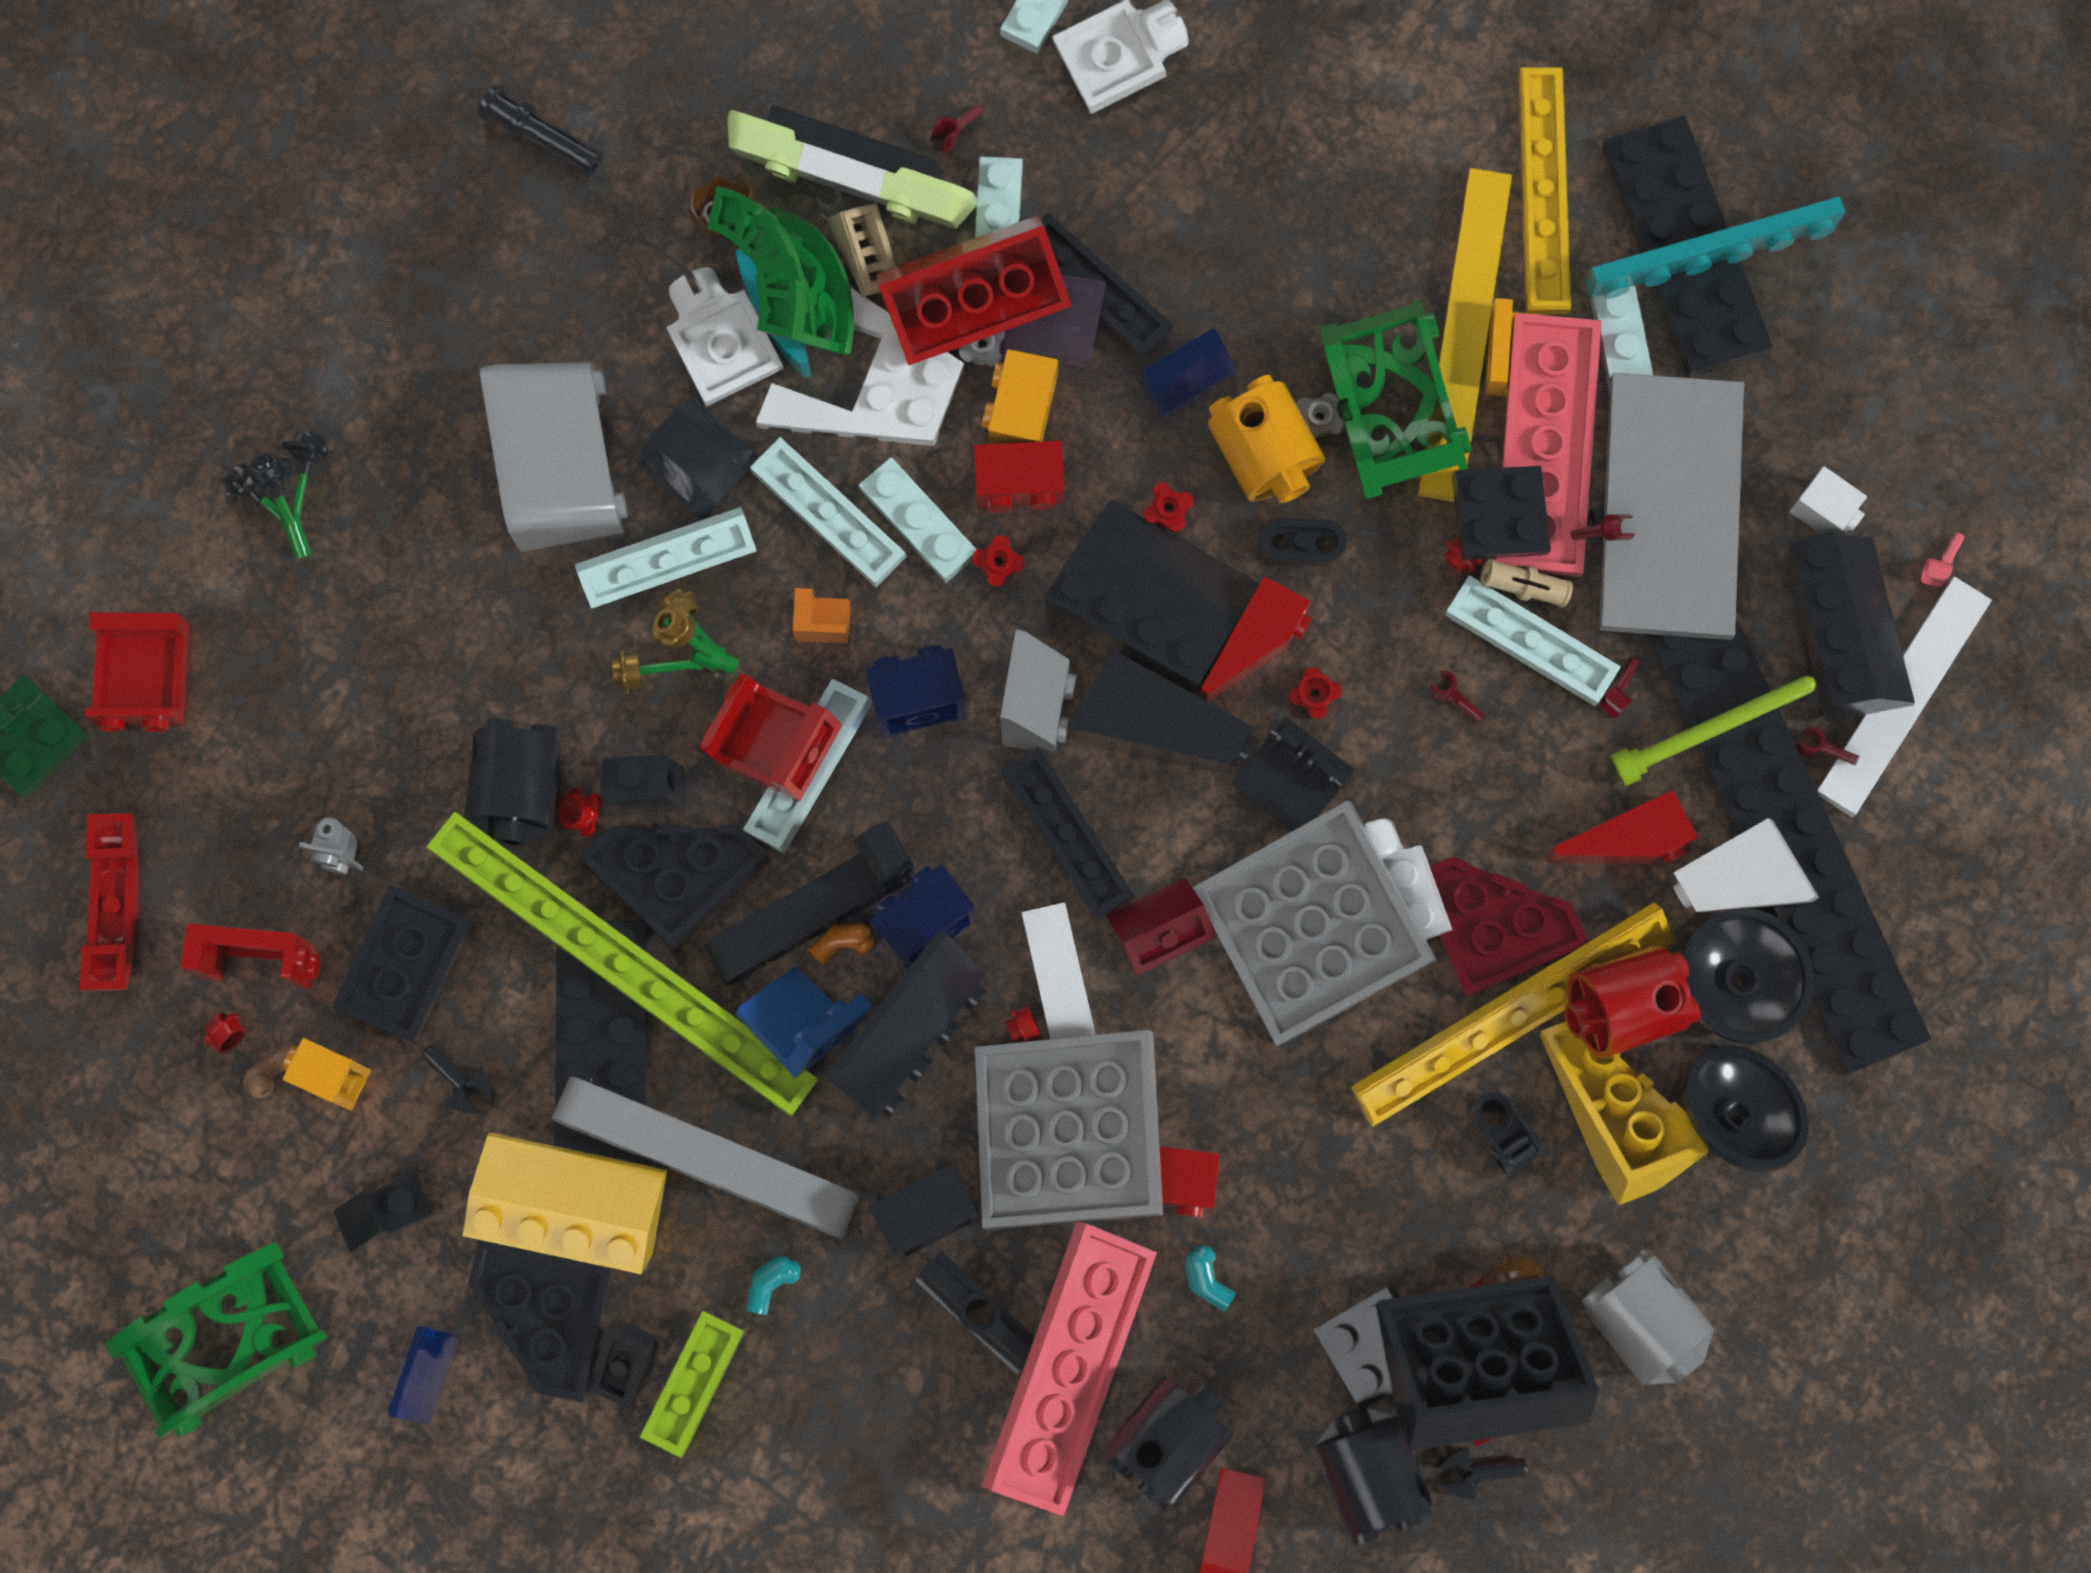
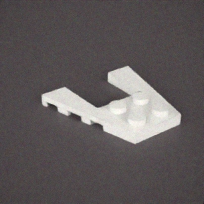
M851 288L854 330L881 339L853 411L851 412L772 383L756 420L757 427L761 429L776 427L791 429V432L811 434L812 431L835 433L840 437L854 438L855 436L878 438L879 441L934 446L963 374L964 363L946 352L908 366L889 313Z

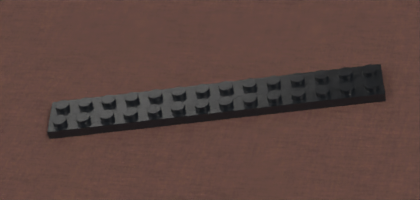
M1605 504L1591 509L1589 515L1594 526L1602 523ZM1737 618L1735 636L1732 640L1644 634L1687 729L1771 692ZM1774 709L1695 745L1735 835L1742 834L1768 818L1773 820L1819 897L1809 903L1768 907L1773 916L1785 922L1797 933L1808 950L1814 970V991L1811 1001L1845 1076L1932 1040L1779 709Z

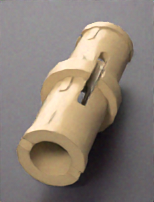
M1488 559L1481 572L1480 582L1482 586H1490L1515 593L1516 598L1523 601L1533 598L1564 608L1572 596V581L1538 573V569L1533 566L1526 565L1523 569L1497 562L1494 559ZM1512 578L1540 585L1541 588L1515 582Z

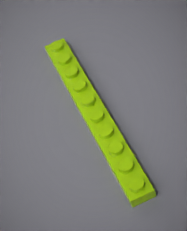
M455 811L428 844L427 849L788 1116L792 1117L819 1080L807 1070L795 1078L745 1024Z

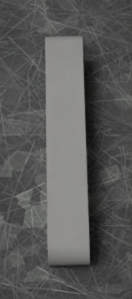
M572 1076L569 1077L551 1118L557 1123L837 1238H844L861 1197L844 1187Z

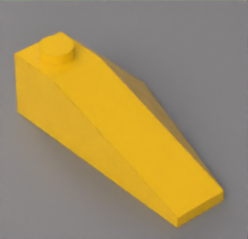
M1566 1021L1541 1031L1540 1037L1595 1166L1618 1206L1659 1190L1708 1153L1709 1150L1706 1144L1696 1133L1686 1111L1675 1101L1672 1104L1669 1103L1653 1088L1654 1082L1644 1073L1639 1075L1620 1058V1053L1603 1059L1599 1058L1590 1051L1582 1038L1578 1039L1571 1033Z

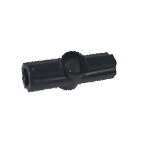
M941 1251L915 1281L1015 1374H1018L1026 1364L1035 1336ZM975 1299H984L992 1308L991 1319L982 1326H975L966 1318V1307Z

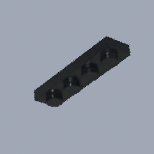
M1047 212L1041 220L1067 292L1143 360L1172 331L1173 324Z
M1039 747L1001 770V774L1096 921L1134 898L1133 892Z

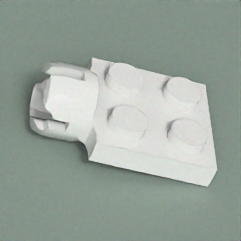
M1124 0L1052 36L1053 43L1090 114L1166 77V70L1162 64L1163 60L1188 45V35L1184 22L1180 16L1176 17L1175 12L1178 10L1169 0H1163L1145 10H1136L1129 0Z
M704 267L692 271L699 293L694 295L684 275L669 286V295L679 314V319L666 328L707 407L782 370L783 364L767 333L757 330L759 318L744 289L733 294L724 291L716 273L711 268Z
M1375 819L1365 822L1366 831L1424 938L1427 940L1451 931L1452 927L1423 847L1417 845L1406 849L1401 844L1394 823L1390 819Z

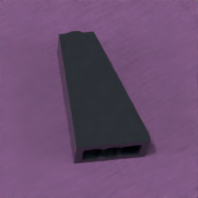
M1112 650L1069 725V735L1079 740L1225 773H1230L1235 762L1243 766L1255 742L1249 740L1253 726Z

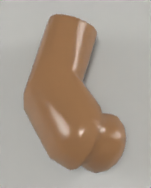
M292 1040L266 1055L245 1072L243 1084L246 1089H249L253 1097L263 1098L273 1091L274 1083L272 1079L285 1071L283 1070L284 1060L289 1050L296 1045Z

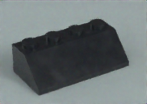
M1834 532L1791 541L1785 561L1825 721L1829 722L1913 706L1915 700L1873 539Z

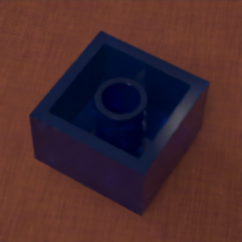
M941 645L928 646L918 650L915 657L900 660L899 656H887L875 660L873 667L865 668L882 739L968 718L953 648L943 650Z
M942 864L934 870L929 866L925 867L909 880L908 884L911 886L909 890L898 898L894 894L888 896L872 910L876 916L869 921L875 935L905 972H907L939 929L953 940L977 921L975 905Z

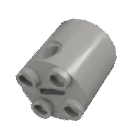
M1642 1250L1617 1272L1620 1276L1617 1282L1613 1284L1607 1277L1587 1293V1296L1581 1300L1585 1305L1583 1311L1642 1385L1677 1383L1704 1362L1714 1328L1666 1271L1654 1254L1649 1257Z

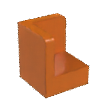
M795 588L793 634L796 642L848 644L850 601L848 599L815 598L813 589Z

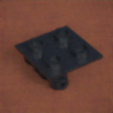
M1285 716L1280 723L1278 722L1272 728L1266 741L1232 781L1231 785L1292 832L1317 818L1354 773L1355 769Z

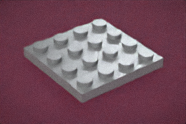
M1345 801L1193 887L1203 902L1217 935L1276 1046L1288 1042L1436 961L1433 952L1351 801Z
M1141 1030L975 1047L982 1228L989 1230L1163 1215L1153 1032Z

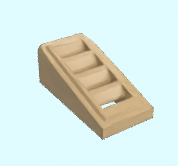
M877 203L839 212L828 218L833 236L862 297L880 293L878 280L871 282L869 273L880 270L883 272L897 266ZM860 224L863 231L855 233L853 225ZM867 239L870 246L861 249L858 241ZM875 255L877 262L866 265L863 257Z

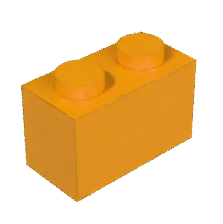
M1007 349L1004 363L996 362L992 378V387L998 388L995 403L987 402L982 421V428L988 429L989 444L1043 441L1058 377V359Z
M302 1038L299 1046L294 1045L284 1060L283 1070L286 1073L282 1080L352 1111L371 1070L351 1059Z

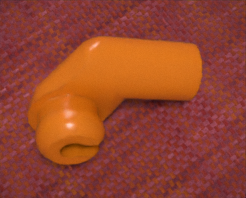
M862 922L837 923L831 926L808 951L821 965H824L841 948H854L859 954L869 953L876 945V937L870 932L871 928Z

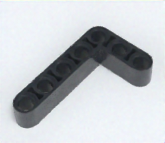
M881 822L864 831L854 840L858 855L709 940L704 945V949L725 986L743 980L823 934L834 924L842 923L910 883L916 877L913 862L890 822Z

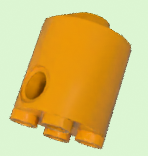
M1264 375L1252 381L1247 386L1248 391L1235 399L1232 396H1226L1214 402L1208 409L1212 415L1208 420V428L1247 500L1257 502L1276 496L1278 502L1282 504L1301 496L1310 488L1307 478L1324 464L1325 456L1285 383L1281 381L1274 382L1271 375ZM1263 419L1260 425L1253 428L1249 427L1253 421Z

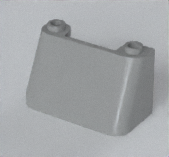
M591 362L495 364L480 367L481 385L503 514L508 532L520 552L623 533L621 519L628 518L626 500L623 492L615 493L611 482L598 405H600L599 396L607 394L602 370H594Z

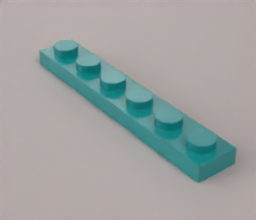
M1839 196L1591 268L1585 285L1590 298L1604 295L1606 299H1611L1625 294L1630 290L1629 287L1643 283L1647 287L1657 286L1668 281L1671 275L1684 271L1687 272V275H1695L1709 269L1712 263L1727 259L1728 263H1737L1749 258L1757 250L1768 248L1769 251H1778L1792 245L1795 239L1809 236L1811 240L1820 239L1835 231L1837 224L1845 214V209Z

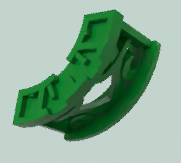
M717 186L707 229L720 233L734 242L744 255L751 258L758 271L755 274L759 293L757 330L820 350L849 355L851 353L854 330L853 300L847 274L833 246L818 229L803 218L777 207H772L769 212L755 200L730 189Z
M1416 300L1412 302V305L1340 326L1332 323L1319 327L1339 401L1348 399L1347 403L1340 406L1366 499L1383 495L1381 489L1383 486L1457 465L1459 470L1468 469L1465 453L1472 452V447L1466 426L1457 428L1432 341L1433 338L1440 337L1433 311L1425 313L1421 300ZM1408 323L1413 324L1417 335V342L1413 348L1406 349L1401 345L1402 335L1399 333L1393 341V354L1384 351V330ZM1375 333V348L1364 345L1341 344ZM1425 354L1433 380L1415 367V365L1422 361ZM1369 366L1376 367L1373 385L1366 389L1359 387L1356 383L1358 376L1365 374L1371 378ZM1385 370L1408 381L1423 394L1416 415L1403 432L1393 420L1378 414L1361 416L1360 409L1370 405L1380 395L1385 383ZM1438 400L1445 423L1430 421ZM1378 428H1385L1390 431L1395 440L1390 443L1388 435L1385 434L1383 440L1375 441L1372 439V433ZM1433 435H1441L1447 443L1433 447L1429 443V439ZM1417 440L1419 445L1425 448V450L1414 452L1411 445Z
M276 1242L223 1267L224 1271L218 1277L214 1276L209 1279V1282L202 1285L204 1289L201 1288L198 1281L162 1302L165 1307L160 1308L149 1316L139 1317L105 1343L112 1359L121 1357L159 1426L154 1431L158 1439L173 1432L177 1438L193 1432L203 1425L200 1419L203 1415L244 1388L287 1364H290L292 1369H295L317 1356L315 1348L326 1340L327 1336L323 1330L319 1331L283 1267L281 1260L284 1256ZM263 1275L266 1276L280 1303L266 1305ZM231 1294L236 1298V1304L233 1308H240L246 1305V1311L237 1314H226L222 1311L221 1302L224 1297ZM199 1309L206 1316L220 1323L237 1324L245 1322L239 1347L227 1369L205 1368L184 1361L195 1341L196 1322L193 1313ZM280 1311L287 1313L300 1337L283 1347L274 1345L272 1338L277 1331L287 1330V1328L279 1324L264 1325L265 1316ZM177 1327L183 1333V1340L176 1352L172 1354L169 1350H172L177 1343L170 1342L168 1333L172 1328ZM256 1350L260 1354L269 1357L248 1369ZM153 1361H155L158 1365L161 1366V1369L159 1371L157 1370ZM172 1373L177 1375V1377L173 1380L169 1392L164 1381ZM201 1384L221 1385L203 1396ZM183 1389L188 1394V1401L179 1410L173 1397H176L178 1391Z

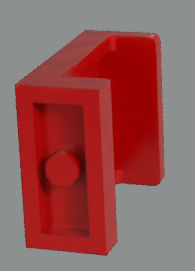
M90 612L89 630L97 637L92 707H85L84 717L97 725L98 730L105 732L125 731V726H142L141 729L148 732H168L169 726H184L190 623L179 613Z
M740 673L736 682L728 688L724 697V703L715 719L706 727L699 749L716 764L800 802L840 731L842 724L827 708L813 702L810 706L802 704L763 687L751 676Z
M187 923L180 969L204 981L222 982L226 956L282 961L281 978L299 989L310 990L312 979L316 980L319 976L321 957L320 953H316L315 945L296 933Z

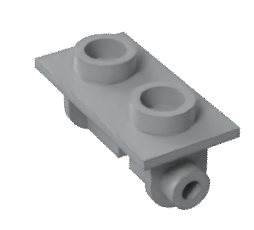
M324 818L318 822L311 844L299 843V847L311 855L310 861L320 864L321 869L347 875L349 868L359 871L363 870V866L354 860L358 846L357 837L334 818Z

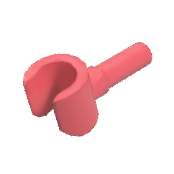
M1959 532L1954 533L1940 561L1927 558L1922 569L1920 582L1935 587H1941L1945 583V580L1951 575L1953 570V558L1965 538L1963 534Z

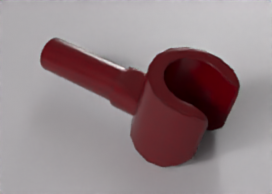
M976 104L954 120L948 117L939 118L935 123L930 141L937 137L945 138L941 151H951L954 148L960 130L981 115L983 108Z
M1609 514L1603 518L1601 524L1572 530L1571 538L1574 541L1592 537H1604L1608 541L1630 540L1635 536V533H1622L1621 523L1624 519H1631L1633 516L1630 514Z
M1632 657L1629 658L1619 679L1600 701L1601 707L1614 719L1633 701L1623 692L1639 665V661Z
M1448 670L1440 671V676L1451 685V688L1443 691L1431 683V693L1434 699L1445 703L1451 701L1479 723L1485 717V714L1457 690V679L1452 672Z
M1814 726L1806 728L1802 733L1814 738L1817 746L1808 747L1806 744L1799 742L1796 744L1799 754L1804 757H1813L1820 752L1854 766L1857 765L1860 758L1859 755L1826 741L1824 732Z

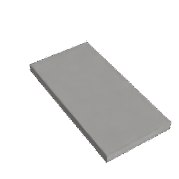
M1624 373L1612 374L1609 394L1604 517L1609 514L1632 515L1633 518L1622 521L1621 531L1622 533H1635V536L1630 540L1608 541L1603 537L1599 630L1732 640L1734 638L1744 382Z

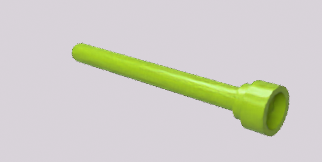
M1811 676L1801 677L1646 749L1639 751L1635 748L1629 751L1626 747L1611 754V759L1624 786L1627 787L1642 780L1641 775L1648 772L1647 767L1812 693L1816 689V681Z

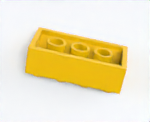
M490 1132L487 1135L470 1188L462 1236L642 1274L654 1251L667 1170Z

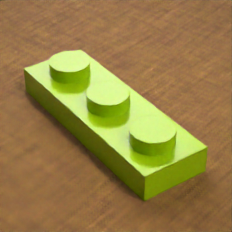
M702 1311L640 1438L680 1458L684 1457L745 1331Z

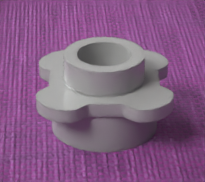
M1005 331L962 346L959 350L961 359L967 363L974 362L978 365L995 366L996 362H1001L1002 359L1000 344L1005 340ZM984 340L986 341L987 345L985 347H980L978 343Z
M1325 393L1322 398L1313 400L1302 398L1297 403V407L1314 438L1324 437L1330 433L1338 434L1344 427V421L1338 416L1336 408L1339 402L1338 398L1332 393ZM1323 413L1324 418L1321 420L1317 419L1316 414Z

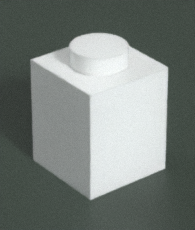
M1823 466L1792 507L1790 513L1821 535L1834 532L1841 533L1842 531L1850 535L1865 515L1859 508L1868 496Z

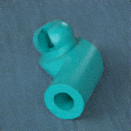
M1197 1245L1193 1248L1192 1252L1187 1254L1184 1263L1189 1288L1194 1294L1225 1312L1236 1292L1215 1280L1213 1261L1216 1259L1214 1251L1206 1245Z
M776 1256L755 1270L750 1284L745 1311L767 1315L772 1290L783 1283L794 1284L797 1282L801 1274L799 1263L795 1260H789L787 1256Z

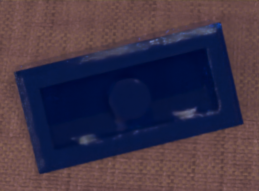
M1212 328L1145 368L1141 372V382L1165 416L1236 373L1237 369L1215 328Z
M420 1325L417 1327L387 1411L389 1412L388 1415L421 1424H428L431 1421L458 1344V1337L456 1335L428 1326Z

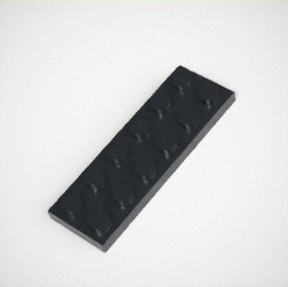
M1685 115L1604 140L1602 148L1642 253L1728 229ZM1727 259L1712 263V266L1704 272L1687 275V272L1684 271L1671 275L1668 281L1654 286L1688 377L1769 353L1773 348L1741 261L1728 263Z
M640 919L603 920L648 953V927ZM557 945L555 1109L570 1076L648 1107V1012ZM555 1121L556 1147L647 1166V1160Z

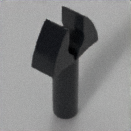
M430 1045L424 1049L421 1058L453 1088V1098L446 1105L465 1114L482 1115L475 1106L469 1103L468 1093L465 1088L480 1089L485 1097L494 1102L493 1087L485 1070L479 1068L475 1075H465L436 1046Z
M1468 1447L1453 1452L1438 1465L1439 1469L1460 1466L1463 1470L1470 1471V1475L1465 1476L1458 1484H1440L1446 1491L1467 1499H1476L1474 1488L1480 1481L1523 1477L1528 1472V1466L1524 1458L1477 1463L1469 1457Z

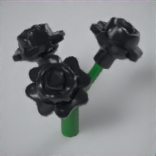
M308 431L295 432L293 440L281 442V447L290 452V455L297 460L295 472L292 468L291 458H281L271 452H265L262 455L254 456L250 460L249 465L242 462L234 466L229 474L223 478V483L227 489L225 493L226 502L229 505L234 504L236 501L250 499L257 507L262 505L283 524L295 559L312 554L299 520L307 478L312 476L314 464L335 458V453L327 448L324 436ZM296 473L298 474L292 510L290 511L283 496L285 493L283 485L286 479ZM268 497L274 498L278 507Z

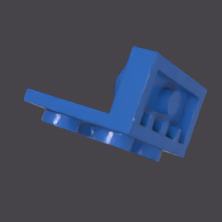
M794 966L739 1006L736 1016L783 1066L797 1078L853 1035L873 1005L862 993L847 1004L843 1000L834 1004L800 967Z

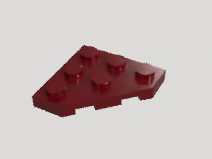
M1453 856L1430 866L1452 927L1451 931L1438 935L1437 938L1465 998L1564 957L1589 942L1572 904L1555 896L1552 898L1529 889L1527 885L1496 873L1491 874L1469 865L1468 862Z

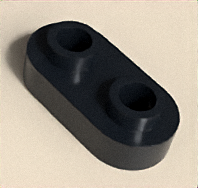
M1275 518L1263 526L1258 541L1262 556L1267 561L1279 565L1330 566L1342 558L1347 545V537L1343 528L1338 523L1326 519ZM1275 538H1284L1288 543V547L1282 550L1276 549L1272 541ZM1325 539L1330 542L1332 548L1328 551H1321L1317 548L1316 542Z

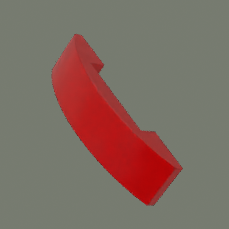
M132 813L87 814L85 858L90 861L87 946H81L79 990L82 992L127 990L133 966L138 921L139 870L135 817Z

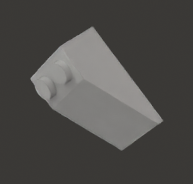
M1021 630L1015 631L1000 716L1002 744L1006 747L1030 751L1039 747L1042 753L1055 755L1057 742L1065 743L1069 717L1061 715L1064 699L1073 700L1077 675L1069 673V659Z

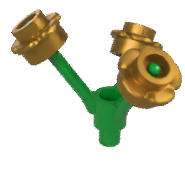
M677 589L660 603V607L663 610L654 619L652 634L654 639L658 642L660 641L661 645L665 647L680 648L687 643L691 645L693 649L689 659L639 665L637 653L624 655V650L619 652L620 660H613L611 663L615 687L623 686L625 693L629 694V689L642 688L641 675L686 669L702 670L704 667L713 672L719 669L732 675L738 666L739 659L725 653V648L714 643L692 618L700 609V606L694 600V593L692 591L683 593L680 589Z

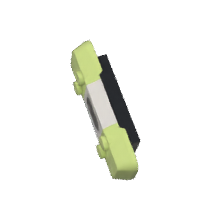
M773 104L767 121L738 111H729L727 117L729 148L743 158L764 164V169L773 172L772 176L796 184L799 176L885 205L887 206L886 210L891 212L893 217L911 224H916L918 217L957 229L976 206L978 199L971 191L943 181L945 171L936 159Z

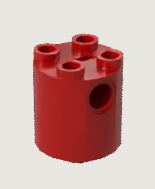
M1657 944L1571 974L1567 984L1569 1004H1566L1564 1008L1565 1019L1571 1033L1578 1039L1582 1038L1590 1051L1603 1059L1688 1029L1691 1023L1700 1020L1701 1013L1698 1003L1690 994L1685 979L1689 976V968L1685 958L1679 952L1670 954L1666 948Z

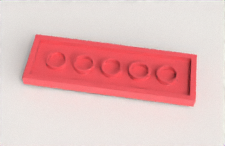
M1515 313L1513 316L1501 468L1541 466L1551 552L1543 556L1494 558L1497 562L1523 569L1526 565L1536 567L1538 573L1581 577L1584 573L1586 539L1572 540L1571 531L1587 527L1601 320Z
M1076 1222L981 1487L1064 1516L1157 1252L1087 1223Z

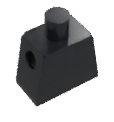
M666 755L601 759V815L616 816L686 811L684 767Z

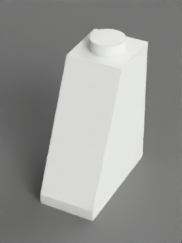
M1769 818L1674 872L1679 881L1673 885L1678 898L1686 909L1693 906L1696 912L1700 913L1809 903L1819 898L1775 823Z

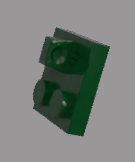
M25 674L0 697V776L18 794L27 799L90 735Z

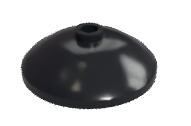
M1732 909L1719 913L1706 920L1692 933L1682 952L1689 968V976L1685 979L1690 994L1698 1003L1701 1013L1699 1022L1708 1030L1726 1040L1743 1044H1756L1776 1039L1799 1023L1812 1000L1814 970L1806 946L1790 926L1766 912L1754 909ZM1732 975H1738L1742 979V989L1733 986L1731 982Z
M1723 1045L1709 1049L1692 1063L1687 1071L1683 1085L1685 1109L1696 1133L1716 1155L1738 1168L1761 1173L1782 1169L1800 1155L1808 1139V1113L1798 1088L1781 1067L1755 1050L1735 1045Z

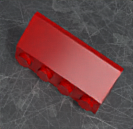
M1040 215L877 274L878 286L908 366L1072 307Z

